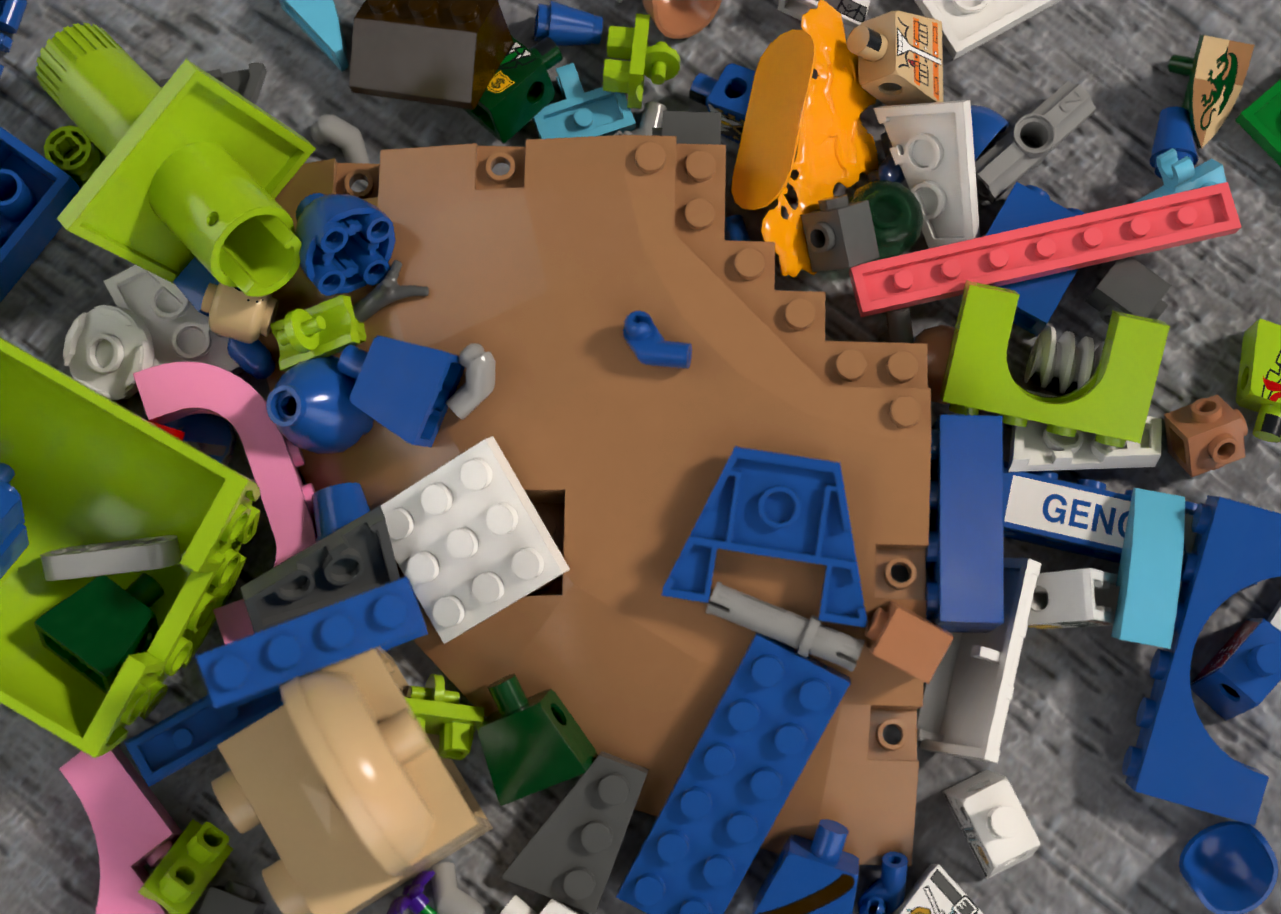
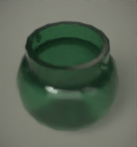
M889 180L871 181L858 188L848 202L869 201L880 256L874 259V261L908 253L920 238L924 222L921 204L914 193L901 183Z

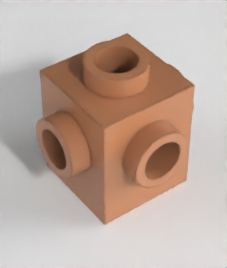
M1219 395L1196 400L1190 405L1164 414L1168 453L1191 477L1210 470L1219 469L1226 464L1245 458L1244 436L1248 433L1245 418L1238 409H1232Z

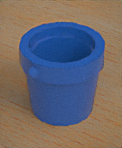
M349 482L329 486L312 495L317 532L315 542L317 543L370 511L359 483Z

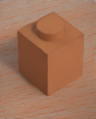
M891 600L886 610L878 608L875 611L864 634L870 638L866 647L873 655L928 684L954 638L946 629Z

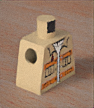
M890 11L862 22L860 26L855 27L851 31L847 40V47L851 53L858 55V82L862 89L887 106L943 102L941 21L902 11Z

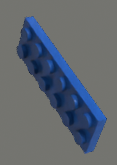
M756 632L622 881L616 898L647 914H724L847 691L851 678L810 656L805 658L798 655L797 649Z

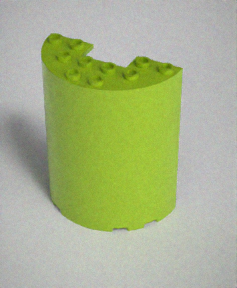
M0 337V463L9 465L15 472V476L9 484L21 496L25 520L23 525L26 526L29 541L28 547L0 579V703L93 758H97L106 754L127 738L128 730L124 728L126 725H131L138 717L146 719L167 694L168 686L163 683L168 676H173L181 667L186 668L210 632L216 621L213 609L225 605L246 561V557L238 552L242 543H248L256 533L260 510L252 506V501L256 502L261 492L258 485L249 478ZM176 535L178 536L182 557L180 563L154 570L101 575L107 576L126 590L142 573H146L154 578L164 590V595L150 607L156 615L159 630L147 652L128 655L110 690L105 694L45 648L34 624L39 617L98 576L46 581L41 554L72 546Z

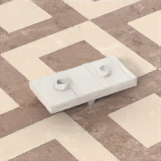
M1003 558L1004 623L988 633L949 632L954 638L929 684L924 682L923 707L919 708L917 713V739L921 741L919 749L937 754L998 763L1009 703L1013 696V685L1023 640L1026 637L1031 603L1042 563L1029 558Z

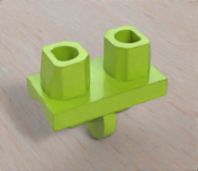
M636 13L634 28L609 26L607 58L629 59L631 61L605 59L603 91L628 93L627 108H642L645 76L651 79L654 84L661 85L665 81L674 78L680 70V55L676 50L669 47L666 42L659 41L655 45L648 47L649 14Z
M342 294L305 310H292L283 319L270 324L280 350L279 368L280 371L285 372L301 361L329 357L343 351L348 345L356 346L366 341L364 323L356 319L351 297Z
M430 674L425 687L410 686L407 697L404 698L424 732L439 735V756L454 760L464 759L471 751L474 732L484 721V707L459 704V692L445 690L444 677L439 674Z
M192 819L138 893L162 905L169 914H188L233 851V848L228 845L230 841L229 836L210 822H205L201 825L195 819Z

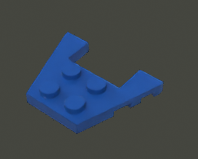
M735 446L663 587L662 596L709 603L717 549L826 565L818 620L866 628L867 616L840 462Z

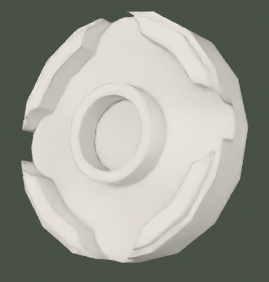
M111 305L94 307L95 309L88 313L83 312L79 315L68 330L63 349L64 365L69 366L73 379L113 402L129 399L138 392L133 373L150 368L153 365L154 348L151 333L143 319L130 309Z

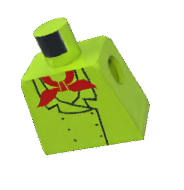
M1260 318L1243 335L1236 404L1258 412L1252 434L1258 439L1273 443L1281 442V325Z

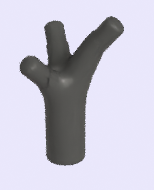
M394 260L382 282L353 305L354 315L359 322L363 323L392 302L412 296L427 297L429 295V288L417 285L400 286L397 279L403 264L398 260Z

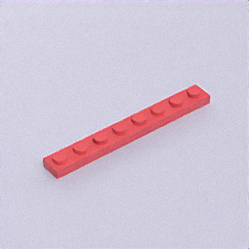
M1224 182L863 263L849 269V276L860 318L963 295L966 280L997 287L1234 234L1241 228V223L1229 184Z

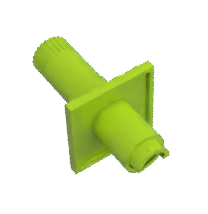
M76 23L72 27H64L63 31H57L52 39L49 38L46 41L47 45L40 50V57H37V80L46 93L106 156L104 161L57 217V220L67 231L173 284L177 276L196 257L218 282L225 286L238 287L247 296H265L283 287L294 276L301 264L299 253L302 243L294 234V223L291 216L274 199L316 148L306 138L188 59L184 60L163 88H161L103 28H99L95 24L91 26L89 23H83V25Z

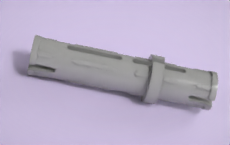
M717 582L705 612L798 649L797 654L807 658L810 653L847 668L851 672H853L856 666V661L859 659L865 642L861 638L857 639L820 624L821 621L814 615L811 616V619H807L727 587L721 582Z

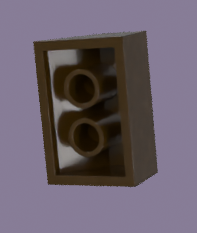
M365 0L355 15L353 22L349 87L352 93L474 110L513 44L498 0Z

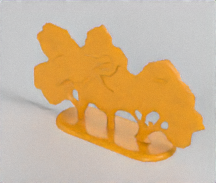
M824 0L818 2L817 9H810L802 15V30L792 29L779 35L768 45L760 57L754 75L732 176L731 192L735 203L742 209L755 211L770 205L774 200L778 199L776 208L769 210L762 220L761 234L764 242H775V252L779 255L781 274L783 276L790 275L793 278L798 275L801 269L813 276L817 273L812 272L801 215L820 209L819 200L834 197L833 189L838 182L846 188H850L859 181L860 173L868 174L869 171L878 169L879 166L874 138L862 126L860 114L868 106L876 104L877 98L861 88L858 82V55L851 53L847 47L842 16ZM814 69L817 70L818 77L816 79L812 78ZM792 170H797L799 174L795 181L790 177ZM788 183L794 188L798 199V206L795 210L792 209L784 195L788 192L786 187ZM781 205L786 208L789 215L788 219L782 218Z

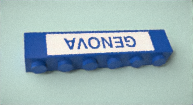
M1003 460V537L1120 563L1133 490H1126L1125 494L1107 491L1106 484L1095 480L1078 479L1077 483L1058 480V474L1053 471L1008 472L1009 462ZM1185 501L1183 555L1185 552H1192L1197 534L1192 532L1191 526L1194 513L1199 504ZM1257 582L1254 583V584H1252V585H1249V586H1247V587H1245V588H1243V589H1241L1240 591H1243V590H1245V589H1247V588H1250V587L1256 585Z

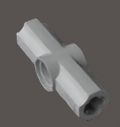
M1067 81L1031 114L1021 117L1013 130L975 162L977 195L981 199L993 203L1029 170L1040 166L1055 147L1095 113L1096 107L1091 100V95L1080 84L1076 85ZM1021 136L1033 137L1038 141L1040 148L1026 146L1022 142Z

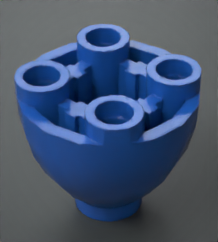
M314 193L305 197L296 209L297 225L295 229V235L302 243L299 253L300 266L321 294L331 296L334 294L350 293L367 284L376 285L382 282L390 270L388 262L391 259L396 242L393 222L384 212L365 200L347 194L325 195Z
M332 355L301 361L291 367L281 376L274 389L270 392L266 404L269 418L276 424L282 435L295 446L317 454L344 452L356 444L362 435L369 433L374 423L372 417L350 402V394L356 379L339 372L337 368L339 358Z

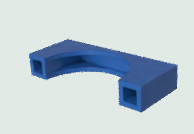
M1208 495L1206 503H1200L1193 516L1191 530L1197 534L1192 552H1185L1182 559L1180 581L1183 583L1178 597L1171 649H1157L1153 656L1150 677L1155 679L1150 698L1144 697L1139 705L1136 726L1141 727L1136 746L1130 745L1126 751L1122 765V774L1127 776L1125 783L1135 792L1255 826L1269 776L1254 767L1231 758L1210 737L1197 714L1190 686V666L1193 650L1204 624L1224 601L1241 589L1256 582L1281 577V514L1223 497Z

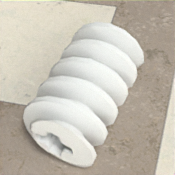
M1052 326L1045 327L1032 347L1025 371V383L1029 381L1036 371L1040 372L1042 388H1046L1053 377H1058L1060 393H1065L1072 382H1076L1079 389L1095 373L1100 362L1104 342L1094 350L1093 338L1085 336L1076 346L1074 333L1066 331L1057 341L1055 328Z

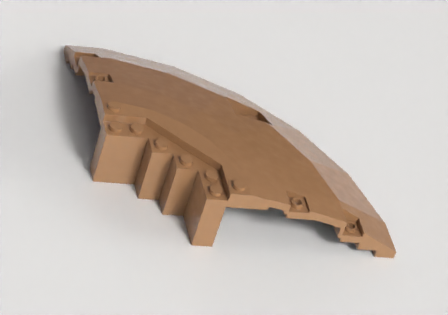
M611 135L526 139V147L478 146L477 143L388 149L380 151V164L337 163L335 158L303 164L274 199L291 216L294 223V231L297 225L296 209L305 197L314 193L356 196L377 206L393 222L396 242L388 263L390 268L394 260H398L403 264L397 279L400 286L417 285L429 288V295L427 297L412 296L397 300L386 305L363 322L366 341L356 345V347L368 352L373 339L379 335L460 355L465 347L472 343H478L484 348L485 352H491L496 360L495 387L492 393L464 420L460 419L448 407L432 447L412 445L374 420L370 432L362 435L356 444L344 452L317 454L301 448L305 465L298 468L307 484L312 483L315 492L341 483H359L371 511L482 440L494 437L570 568L569 571L445 644L442 642L415 595L427 627L428 635L413 641L473 706L484 707V715L486 717L498 710L487 687L507 675H516L527 698L547 689L555 691L598 755L603 751L649 769L634 810L658 816L756 633L713 614L705 613L709 603L662 596L663 587L735 446L840 462L867 616L866 628L878 608L886 610L890 600L926 619L925 549L929 544L931 388H928L927 344L825 341V292L775 290V242L724 240L726 145L677 144V136ZM498 163H505L510 167L509 172L502 176L494 174L492 169ZM362 179L368 182L367 188L362 192H355L351 189L352 184L357 180ZM299 266L294 276L283 287L273 292V298L279 299L274 322L283 319L292 310H305L341 294L331 296L321 294L304 273L301 266ZM367 284L350 293L341 294L350 296L353 306L379 284ZM634 311H644L651 316L652 322L665 341L691 343L692 358L689 369L642 364L623 336L624 320L627 315ZM272 330L267 337L260 335L258 338L271 352L272 359L275 362L274 372L267 378L269 392L274 389L281 376L285 373V371H280L279 368L280 350ZM343 351L336 353L332 356L340 358V355ZM466 368L455 392L466 382ZM717 549L710 598L717 582H721L727 587L811 619L812 615L816 617L819 615L826 565ZM396 561L399 576L402 579L405 575ZM894 565H902L908 570L909 578L906 582L899 583L892 578L891 568ZM821 621L820 624L857 639L861 638L865 642L853 672L815 655L808 654V656L849 676L851 683L760 849L780 854L790 835H798L813 840L819 821L828 819L844 825L849 830L842 851L857 856L859 858V865H882L883 855L893 851L904 854L908 860L907 866H912L919 761H917V710L923 707L924 681L873 655L866 647L870 638L864 635L865 627ZM887 725H893L899 729L901 737L897 744L892 745L884 740L883 730Z

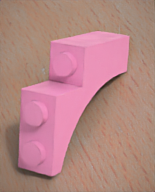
M118 745L97 758H93L81 751L61 766L59 770L81 800L95 834L100 865L99 897L95 914H169L162 905L154 900L145 898L138 891L150 876L143 866L147 863L151 868L157 866L182 833L181 829Z

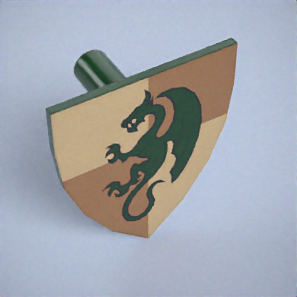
M1200 35L1194 58L1177 54L1170 58L1168 63L1170 73L1189 76L1182 108L1189 111L1191 129L1198 148L1202 149L1209 142L1230 114L1241 92L1254 45Z

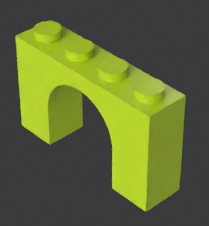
M966 280L940 391L942 402L950 403L949 411L962 415H978L979 410L998 413V416H1003V423L1019 427H1026L1028 420L1047 424L1046 431L1066 437H1075L1077 430L1096 434V442L1114 447H1125L1126 440L1141 443L1170 325L1161 320L1112 310L1100 362L1089 381L1067 395L1058 397L1039 396L1021 388L1013 380L1007 364V347L1019 294L1015 290Z

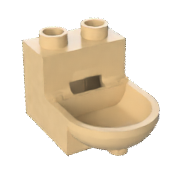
M381 647L374 648L301 677H295L281 684L280 690L285 703L283 706L217 745L230 770L211 781L213 791L225 814L241 834L262 824L281 859L262 870V876L282 914H356L416 877L420 872L429 869L493 829L453 759L439 756V736L424 732L404 698L407 697L410 686L394 659Z

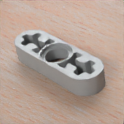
M176 535L72 546L41 554L46 581L154 570L178 564L182 559L178 536Z

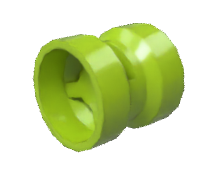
M62 126L52 131L46 138L44 144L45 158L70 175L79 187H82L103 162V156L96 145L79 127Z

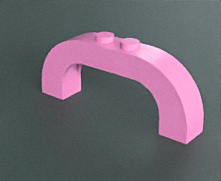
M199 362L165 363L133 373L149 421L165 424L189 415L212 414L228 420L236 429L242 441L255 482L260 489V497L276 542L274 567L316 543L317 532L312 501L315 489L312 483L304 485L298 467L305 465L301 448L292 444L279 432L276 424L268 416L267 400L250 384L225 369ZM244 599L213 609L225 645L255 634Z

